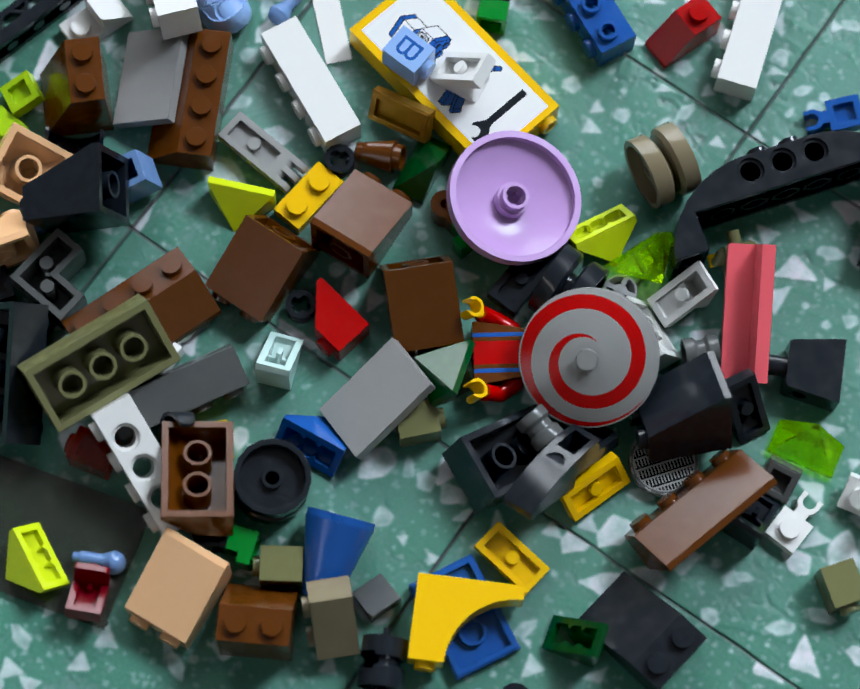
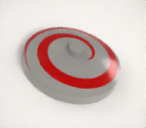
M574 288L549 299L529 320L519 346L520 374L526 390L538 406L542 403L548 410V415L567 425L576 424L581 428L604 427L630 416L649 396L659 372V342L650 320L630 299L604 288Z

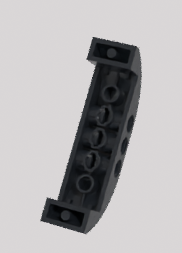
M842 130L821 132L801 138L790 136L781 140L778 145L773 147H755L749 150L746 155L734 159L713 171L697 186L687 200L680 215L667 257L666 275L668 281H672L697 261L701 260L704 265L710 249L702 230L860 181V132Z

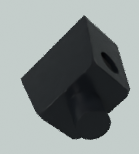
M790 340L785 349L784 356L769 354L768 375L782 377L781 395L828 411H834L840 402L847 340Z

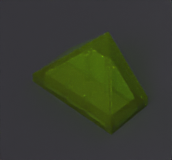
M657 231L603 267L613 274H624L631 278L662 284L673 236L670 231Z
M780 419L767 452L831 479L844 446L819 424Z

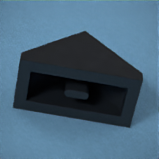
M762 495L728 523L723 532L753 551L781 505L766 495Z

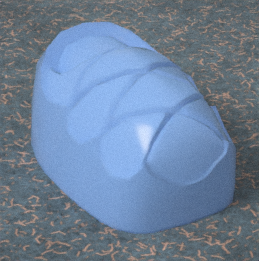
M196 0L200 20L209 30L226 31L233 34L243 29L251 19L252 11L247 0Z

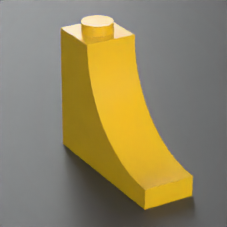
M418 572L407 664H414V670L422 672H435L436 667L443 668L447 650L456 634L464 625L476 616L492 609L510 606L522 607L526 586Z

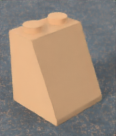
M167 526L124 606L127 613L131 615L128 620L144 631H147L149 627L161 633L159 639L174 649H177L179 645L189 649L226 590L228 583L233 578L229 562Z

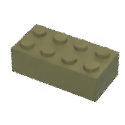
M137 294L16 366L49 422L60 433L177 363L181 358L148 300Z

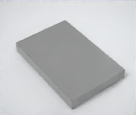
M160 29L128 33L113 125L122 129L175 123L189 34L163 40Z
M392 337L319 410L354 456L363 460L436 387L399 341Z

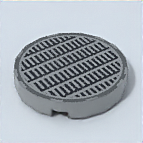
M637 440L632 446L628 459L630 475L635 484L643 491L645 490L653 496L660 498L673 491L676 494L685 486L683 484L684 479L697 471L699 465L697 455L649 463L645 449L639 450Z

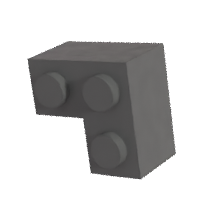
M57 227L10 276L15 289L31 303L49 305L48 318L64 332L66 330L61 322L88 305L85 295L69 282L88 262L84 250Z

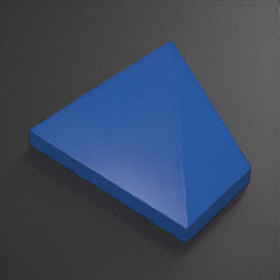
M285 415L275 436V439L292 443L304 453L310 466L332 478L336 474L347 449L341 437L324 416Z

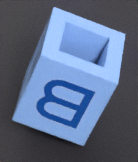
M403 25L382 49V63L414 86L421 78L425 80L433 72L436 66L435 48Z

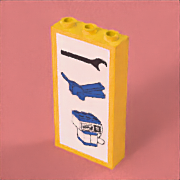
M384 0L349 29L350 44L400 95L436 110L433 129L448 145L452 146V149L459 156L468 146L485 135L499 131H520L537 136L541 132L543 134L548 133L558 122L559 105L455 0ZM404 25L435 48L436 66L445 52L489 53L497 62L491 70L490 79L478 100L470 102L433 83L429 79L430 76L425 80L421 78L412 86L382 63V49Z

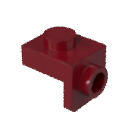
M75 562L73 583L65 606V617L101 622L110 591V568L96 563Z

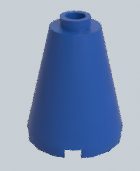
M308 506L305 513L302 594L308 596L306 582L346 575H349L350 578L374 533L375 524Z

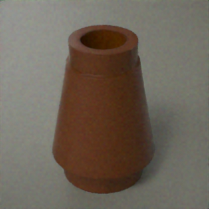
M397 140L357 142L354 155L355 161L393 174L394 171H402L404 168L406 146L399 144Z

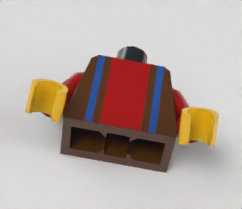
M472 296L462 300L463 303L470 306L471 311L460 312L463 320L472 318L476 320L471 325V340L475 342L472 352L473 379L463 385V388L472 389L473 394L467 397L466 401L468 404H473L478 400L502 403L520 392L524 386L519 368V346L525 328H521L519 323L500 312L484 306L479 297Z

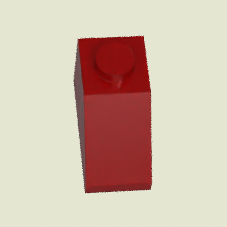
M690 0L676 9L645 41L644 45L661 66L666 69L716 35L722 17L708 0Z
M320 277L316 281L315 332L317 341L315 343L326 356L330 357L333 354L341 361L369 335V323Z

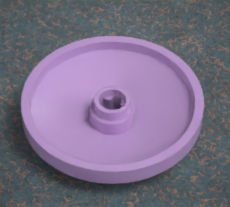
M499 131L485 135L464 150L449 174L446 201L452 223L461 238L473 250L492 261L516 266L540 262L556 253L569 240L576 229L581 213V191L575 172L559 150L535 135L520 131Z

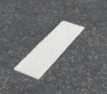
M313 0L326 64L352 60L340 1Z

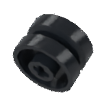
M567 245L543 274L531 296L528 308L536 312L549 299L574 288H603L610 271L597 262H592L579 274L584 263V254L574 247Z
M277 438L260 440L248 446L238 457L234 469V499L240 510L251 520L266 525L283 523L295 517L305 505L312 481L310 464L304 453L292 443ZM266 478H273V482L278 481V483L270 485L266 482Z

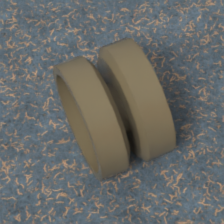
M666 122L653 128L650 138L640 134L625 142L624 155L631 176L638 190L652 208L659 209L673 202L675 193L686 196L694 192L701 183V173L693 150L683 133L674 123Z

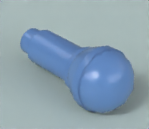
M284 0L272 5L268 12L269 20L276 26L287 21L291 17L292 10L301 0Z
M117 550L105 552L104 554L88 551H74L72 554V562L96 563L100 566L110 568V575L120 574L126 568V558L123 553Z

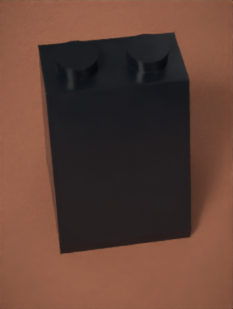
M98 142L89 144L22 187L23 198L20 200V211L23 221L50 233L57 227L64 233H73L130 225L128 158Z
M714 350L705 352L657 377L647 399L635 412L628 416L630 425L637 426V445L639 450L645 449L649 463L732 448V396Z

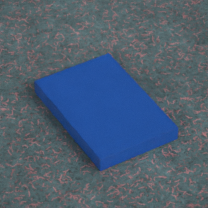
M472 554L432 573L434 575L486 581ZM417 581L409 584V589L414 599ZM496 608L476 616L460 629L447 650L445 660L456 681H459L519 651L521 647L501 609Z

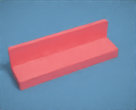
M729 243L727 245L720 367L725 379L749 368L755 373L758 383H768L776 245Z

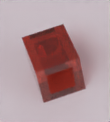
M80 425L77 433H71L66 441L64 452L67 454L65 457L69 465L108 481L113 467L106 455L111 453V450L105 440L98 443L91 430ZM115 439L117 445H120L119 441Z

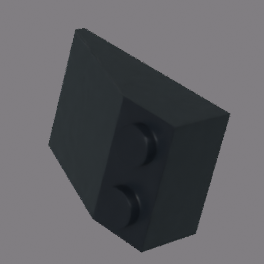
M537 404L460 437L442 453L476 514L502 503L504 496L514 482L544 449L542 448L539 452H536L530 445L531 439L528 435L521 434L515 426L522 418L538 406Z
M623 572L579 618L606 623L610 626L602 648L646 689H661L707 639L680 612L626 572Z

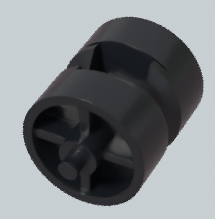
M384 627L383 634H364L360 656L365 659V663L359 665L356 686L362 689H403L405 671L400 668V665L407 661L409 641L390 635L391 628Z

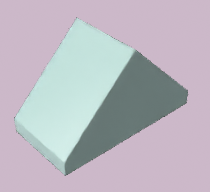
M271 331L256 361L255 372L257 382L291 390L304 339Z

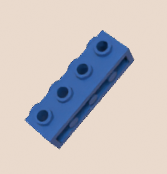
M552 0L555 5L560 4L565 12V20L572 32L577 31L582 39L581 44L585 54L590 59L594 58L599 67L633 49L636 34L614 0Z

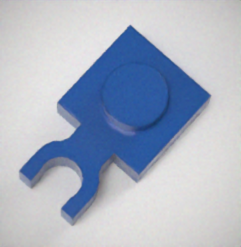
M858 94L825 101V111L814 109L803 111L804 121L810 119L818 121L816 125L807 127L808 135L820 133L823 129L829 127L831 131L860 130V101Z

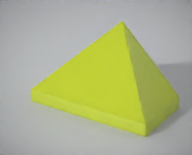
M212 176L208 177L209 194L234 232L238 230L246 215L266 214L276 206L275 190Z
M621 203L578 224L568 242L579 251L617 263L637 222L636 215Z
M39 522L12 528L8 536L5 579L37 593H44L66 587L70 583Z

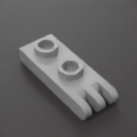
M241 111L218 134V139L283 193H287L290 190V186L282 179L283 177L293 184L300 179L291 170L292 167L301 174H305L308 170L305 163Z

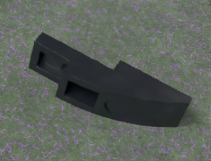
M571 424L553 439L527 466L504 496L503 503L532 520L572 490L575 486L576 477L617 447L620 435L606 426L581 428L576 424Z

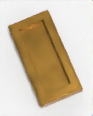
M378 85L372 92L368 119L425 144L431 138L436 110Z

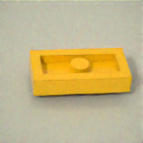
M318 161L273 208L274 214L300 234L344 181Z
M611 451L576 477L574 488L562 496L560 501L568 516L576 522L631 481L619 457Z
M500 521L474 546V549L511 584L526 586L525 597L550 571V568Z

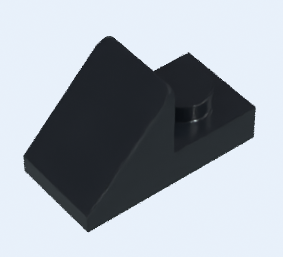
M748 368L725 379L732 396V432L736 440L742 444L771 430L755 373Z

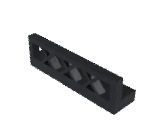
M15 0L0 12V64L83 0H40L31 8L30 2L32 0ZM10 17H17L14 21H12L10 24L4 27V22L7 19H9Z

